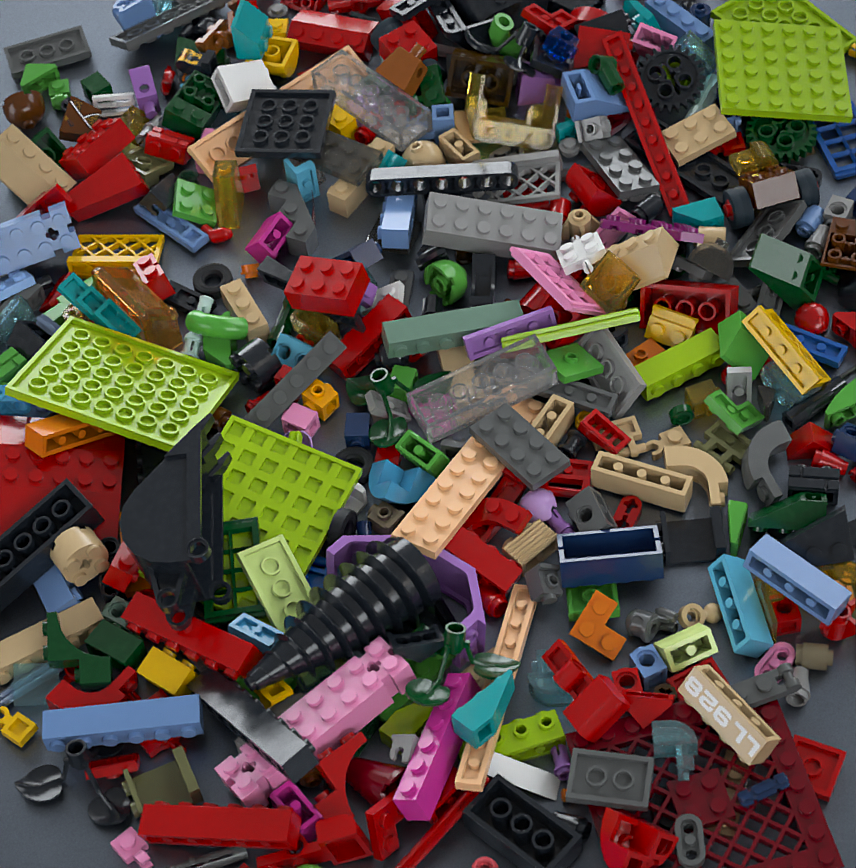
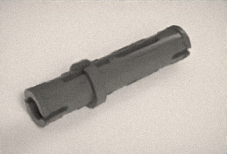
M227 847L194 858V855L190 856L187 861L165 868H189L201 863L205 864L195 868H219L248 859L249 857L246 848ZM232 854V856H229V857H226V858H223V859H220V860H217V861H214V862H211V863L209 862V861H211V860H214V859H217V858H220V857H223V856Z

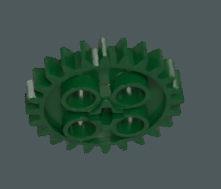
M751 116L750 121H747L745 130L746 143L749 144V150L755 149V156L762 154V160L768 157L771 162L778 160L779 163H782V160H786L790 164L791 159L799 162V156L806 158L807 152L811 153L812 148L816 145L817 125L813 124V120Z

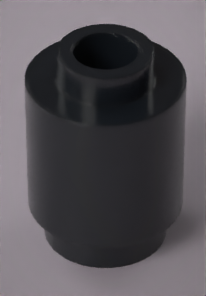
M649 194L633 206V210L630 213L636 216V218L646 220V224H648L663 212V201L660 197Z

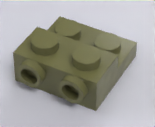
M140 146L124 153L133 163L148 188L159 184L160 175L174 169V162L145 154V147Z

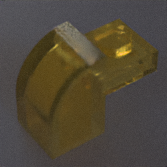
M761 141L750 142V149L729 155V162L737 176L744 175L745 172L758 170V172L765 171L767 166L779 164L770 147Z

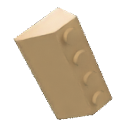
M13 124L0 134V181L24 203L29 205L41 193L48 191L57 183L66 193L76 186L77 182Z
M663 226L649 230L637 237H631L622 243L613 244L605 249L608 254L607 257L592 264L593 272L591 273L590 269L588 270L590 274H587L592 296L599 303H603L668 278L679 244Z

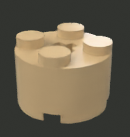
M76 526L65 530L55 539L54 543L56 545L53 551L52 549L50 550L51 560L65 579L78 587L85 585L99 573L105 572L110 565L107 549L93 530L86 526V529H80Z

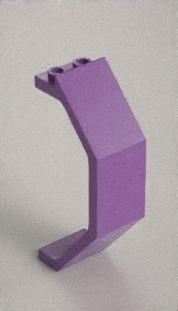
M391 535L342 536L326 550L327 575H337L338 566L344 562L351 563L355 552H366L369 542L380 541L384 543L385 539L391 537ZM444 549L435 560L423 555L438 579L441 592L462 604L466 609L467 617L461 624L466 626L465 640H470V649L473 657L477 653L485 652L486 622L476 569ZM464 648L452 660V664L458 668L469 662L466 649Z

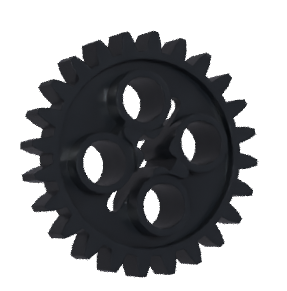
M670 44L669 50H665V47L661 45L660 52L654 48L653 56L646 53L647 61L640 60L642 68H637L648 98L652 102L653 109L659 106V111L662 113L664 108H667L668 114H671L672 108H675L677 113H680L681 106L687 110L688 102L694 105V97H701V93L698 90H704V84L702 83L706 82V76H703L705 69L699 68L702 65V61H695V53L689 56V48L682 52L681 45L676 50H673L672 44ZM673 62L680 64L677 68H672L669 65ZM660 64H664V66L666 67V70H667V73H668L669 77H670L671 79H674V85H675V87L677 88V90L680 92L679 95L675 92V89H674V86H673L671 80H670V79H667L666 72H665V70L662 68V66H660ZM655 72L661 74L659 78H652L650 75ZM682 80H688L691 82L687 86H683L680 84ZM664 90L671 91L669 96H663L660 93Z

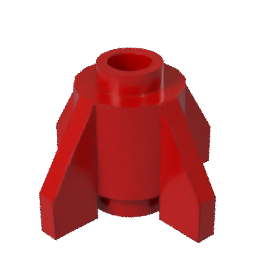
M856 597L847 603L844 611L829 626L823 622L820 623L819 628L823 636L833 641H839L856 635V620L852 617L856 609Z

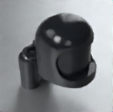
M204 16L195 26L192 23L186 24L178 33V36L196 41L198 38H203L207 34L208 27L215 25L217 20L211 16Z

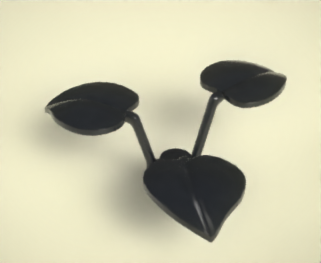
M524 21L519 31L515 29L513 34L499 47L493 46L490 41L472 33L466 27L464 31L466 41L473 48L486 54L498 53L516 37V43L522 47L518 58L505 56L503 61L511 69L522 72L526 76L535 77V69L529 66L528 63L522 62V58L530 62L532 43L539 30L534 24Z
M71 740L65 746L67 757L63 758V772L57 766L51 764L42 765L30 771L22 779L14 782L16 789L25 798L39 803L49 802L62 793L61 783L66 780L70 765L76 770L85 769L99 796L93 799L88 806V815L94 823L99 825L121 823L129 817L132 810L130 797L126 796L123 789L112 787L103 794L89 767L91 758H95L96 755L101 759L113 757L122 750L124 743H118L115 746L97 745L88 749L83 740Z

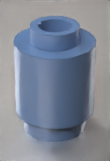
M817 205L807 207L800 219L795 223L797 233L801 237L810 238L818 225L823 224L824 210Z

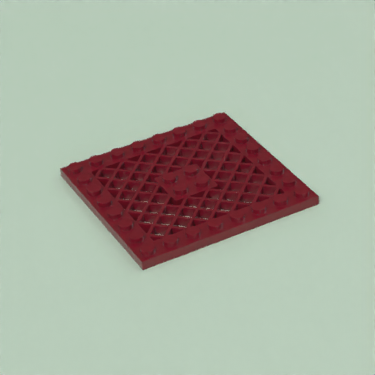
M777 699L752 708L781 738L770 753V760L766 759L764 763H759L770 769L766 777L753 772L757 764L750 765L748 769L737 765L736 762L739 759L737 752L730 745L724 743L720 737L710 733L713 728L712 726L707 724L704 730L698 728V726L705 725L706 723L702 720L700 713L685 701L673 703L671 707L644 729L632 715L620 718L596 743L586 740L577 731L565 734L571 758L573 748L633 755L638 746L649 751L646 757H653L655 754L666 759L661 768L654 765L653 773L657 774L651 785L650 799L654 793H658L666 799L661 807L649 802L648 810L657 813L652 823L640 818L643 814L642 811H636L634 815L624 809L608 808L644 821L675 835V822L678 817L683 814L697 816L702 822L704 837L710 839L705 847V860L707 858L718 863L717 868L845 867ZM681 732L679 737L672 735L673 733ZM688 732L700 737L696 745L684 740ZM652 739H656L653 745L646 742ZM663 739L674 744L670 752L659 748ZM705 740L717 745L713 753L701 748ZM630 746L627 752L621 749ZM680 747L692 752L688 760L676 756ZM722 748L735 752L731 761L719 756ZM697 755L709 760L705 768L693 764ZM671 762L683 767L679 776L667 771ZM714 763L726 768L722 776L719 768L711 769ZM689 770L696 773L693 775L686 776ZM732 770L744 776L739 785L728 780ZM775 772L776 774L784 772L788 777L790 786L782 791L777 789L779 794L775 801L768 798L759 802L754 800V804L750 805L749 809L737 804V794L747 789L745 786L749 779L760 783L768 778L771 779ZM662 778L669 780L666 782L667 790L658 786ZM726 788L736 791L731 800ZM784 795L789 808L780 804ZM671 801L676 814L667 811ZM758 803L771 808L767 817L754 812ZM587 805L600 842L602 819L606 807ZM776 811L788 816L785 825L772 820ZM735 812L744 815L740 825L733 822L736 820ZM662 816L675 821L670 831L658 826ZM749 819L762 824L758 833L745 828ZM793 820L799 832L790 829ZM717 825L714 832H711L706 829ZM723 825L736 832L731 841L719 835ZM767 827L780 832L776 842L763 836ZM687 828L684 832L686 834L693 833V830ZM741 834L754 840L750 849L737 844ZM785 836L798 841L794 850L781 845ZM715 842L727 847L723 857L711 852ZM759 843L772 849L767 858L755 852ZM804 844L806 850L800 851ZM732 851L745 856L741 866L728 860ZM777 851L785 855L773 859ZM671 853L667 860L674 862L672 868H679L681 865L678 862L677 855ZM750 859L758 862V864L747 866ZM655 864V865H653V866L650 867V868H659V867H657L658 865Z

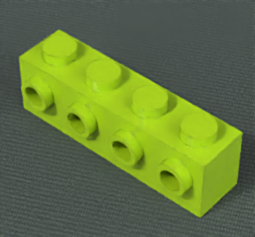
M709 328L634 367L647 385L641 392V395L646 401L660 397L664 392L674 387L681 386L684 382L694 377H699L713 367L720 366L725 361L720 357L719 336L712 328Z
M555 709L539 711L534 716L514 719L510 723L502 725L494 752L520 762H525L550 754V750L554 746L559 751L558 745H566V738ZM463 741V744L457 755L459 764L462 759L466 741Z

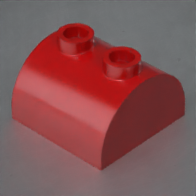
M577 163L571 166L566 175V184L571 190L568 195L576 203L581 202L583 204L580 209L588 211L592 216L602 217L612 213L623 203L601 175Z

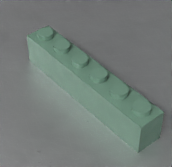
M512 300L382 322V340L388 359L442 349L447 350L453 347L465 346L463 336L524 314L519 300Z

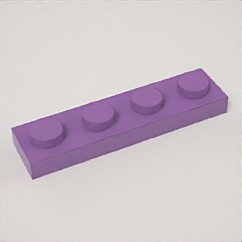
M547 306L463 336L462 338L467 356L472 361L503 349L501 345L502 337L555 326L557 322L553 308Z

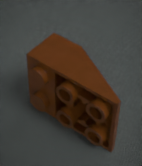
M833 216L821 266L856 271V220Z

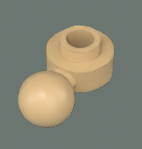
M690 603L683 606L678 612L679 624L684 629L697 623L704 624L705 620L709 623H717L723 617L720 606L716 603H709L704 609L698 604ZM687 614L691 616V622L687 619Z

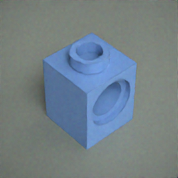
M653 644L646 647H638L629 654V668L637 667L644 691L666 682L667 666ZM644 664H650V665H652V666H650V667H645V666H642V665H644Z

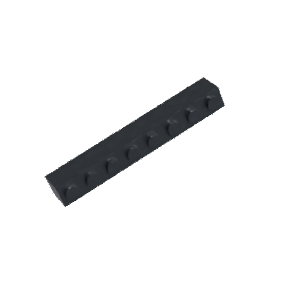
M208 667L186 685L193 695L199 694L203 707L293 784L319 763L313 754L316 749L307 738L303 740L294 728L290 729L287 723L281 717L278 719L270 708L266 709L257 698L253 699L245 688L241 689L234 679L230 680L223 673V670L218 672Z

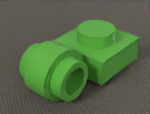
M68 78L48 82L49 97L53 110L61 111L62 101L71 97Z

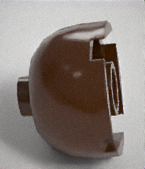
M30 90L31 94H24V91H20L4 100L5 105H2L4 115L15 127L29 130L34 128L43 119L45 102L42 94L35 90Z

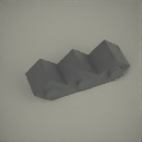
M277 179L267 195L271 212H281L294 224L286 235L289 254L300 257V255L312 256L319 242L315 224L297 184Z

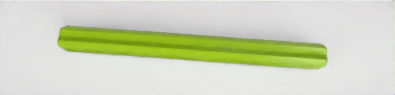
M632 308L501 338V345L504 351L634 323L640 321V312L638 308Z

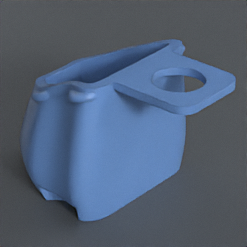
M117 0L112 9L113 16L123 31L156 15L152 0Z

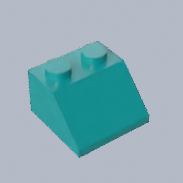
M240 0L231 25L237 59L261 60L264 52L268 50V40L273 35V27L269 24L268 16L246 0Z

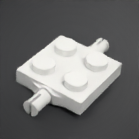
M597 231L586 233L581 238L575 235L576 239L574 236L571 238L572 243H566L556 250L566 276L581 269L586 274H590L588 270L590 269L591 273L593 272L592 264L608 256Z

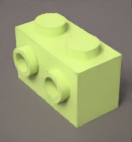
M700 623L653 643L666 664L667 670L672 673L684 670L688 665L709 658L710 655L719 652L711 629Z

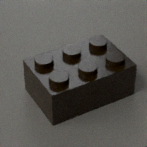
M454 48L445 95L466 100L476 97L478 102L508 107L515 70L504 63V57Z

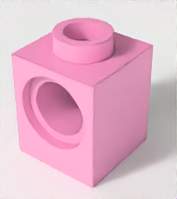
M295 402L281 416L285 434L288 431L303 430L312 438L320 428L318 412Z

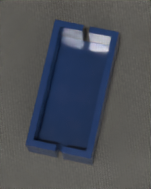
M657 525L557 534L562 588H577L588 585L601 586L609 583H629L642 580L653 581L664 578L663 552Z

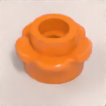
M259 263L242 265V272L240 274H245V279L258 277L259 271L257 268Z

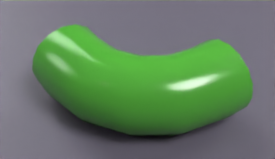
M504 13L495 15L489 29L490 40L495 47H499L511 36L510 31L514 26L512 18ZM514 38L499 53L503 56H511L517 59L522 47L516 43L517 39Z
M193 310L186 316L185 325L187 329L199 335L219 339L244 340L248 334V323L244 317L214 315L199 310Z

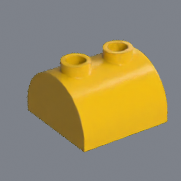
M277 36L269 38L268 50L264 52L262 57L269 75H276L281 78H289L293 75L299 56L298 40Z

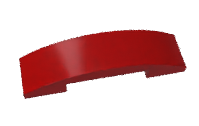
M505 467L502 471L504 477L490 498L505 499L517 505L527 486ZM493 524L483 525L473 532L487 544L501 529V526Z

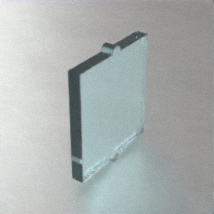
M49 663L13 664L14 682L11 683V687L14 688V707L48 705L45 697L60 682L59 668L51 669Z

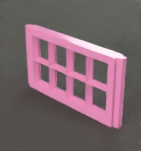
M511 246L509 250L512 252L511 255L566 311L594 316L606 314L605 308L570 274L566 276L562 266L550 254Z

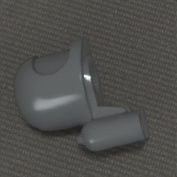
M664 607L655 608V613L642 608H636L627 615L625 627L630 635L639 637L643 642L649 643L658 630L676 633L679 624L676 622L679 615Z

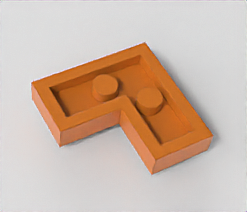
M596 590L569 635L611 661H614L627 640L622 635L605 626L618 603Z

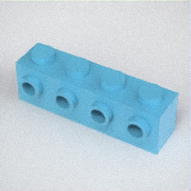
M723 554L708 567V571L733 651L736 654L758 658L771 648L774 643L751 573L743 567L745 559Z

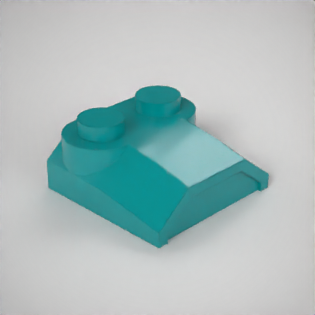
M624 0L622 8L625 13H628L631 27L635 32L640 22L661 30L654 14L637 0Z

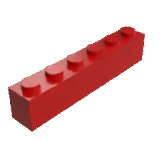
M136 591L121 615V618L128 623L127 628L133 633L140 635L143 632L154 643L159 644L162 641L170 650L176 653L181 650L185 652L184 655L195 662L201 659L210 669L217 671L220 668L224 670L223 673L234 680H237L238 677L244 680L247 677L246 674L264 655L254 644L195 617H192L191 624L185 630L176 631L172 629L166 620L165 613L161 611L156 600ZM175 614L172 622H182L185 614Z
M155 801L154 804H144L138 836L151 844L297 850L302 818L293 811L292 807L279 805L277 809H272L259 804L252 805V808H245L242 805L233 803L228 804L227 807H219L214 803H203V806H195L189 802H179L178 805H170L168 802Z

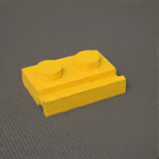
M658 304L653 305V311L649 317L644 335L645 338H652L656 342L673 347L694 336L695 327L699 319Z

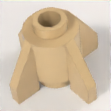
M575 209L569 213L567 220L562 225L561 241L570 239V236H574L576 239L575 235L581 238L586 233H594L599 228L600 222L588 211Z

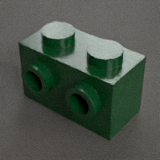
M104 619L84 641L90 655L110 657L112 667L120 672H123L128 665L135 670L147 655L144 640L138 634H130L124 631L116 622L111 624Z

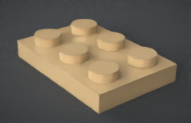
M715 103L662 131L670 154L679 167L737 136L736 130L726 117L720 113V109Z

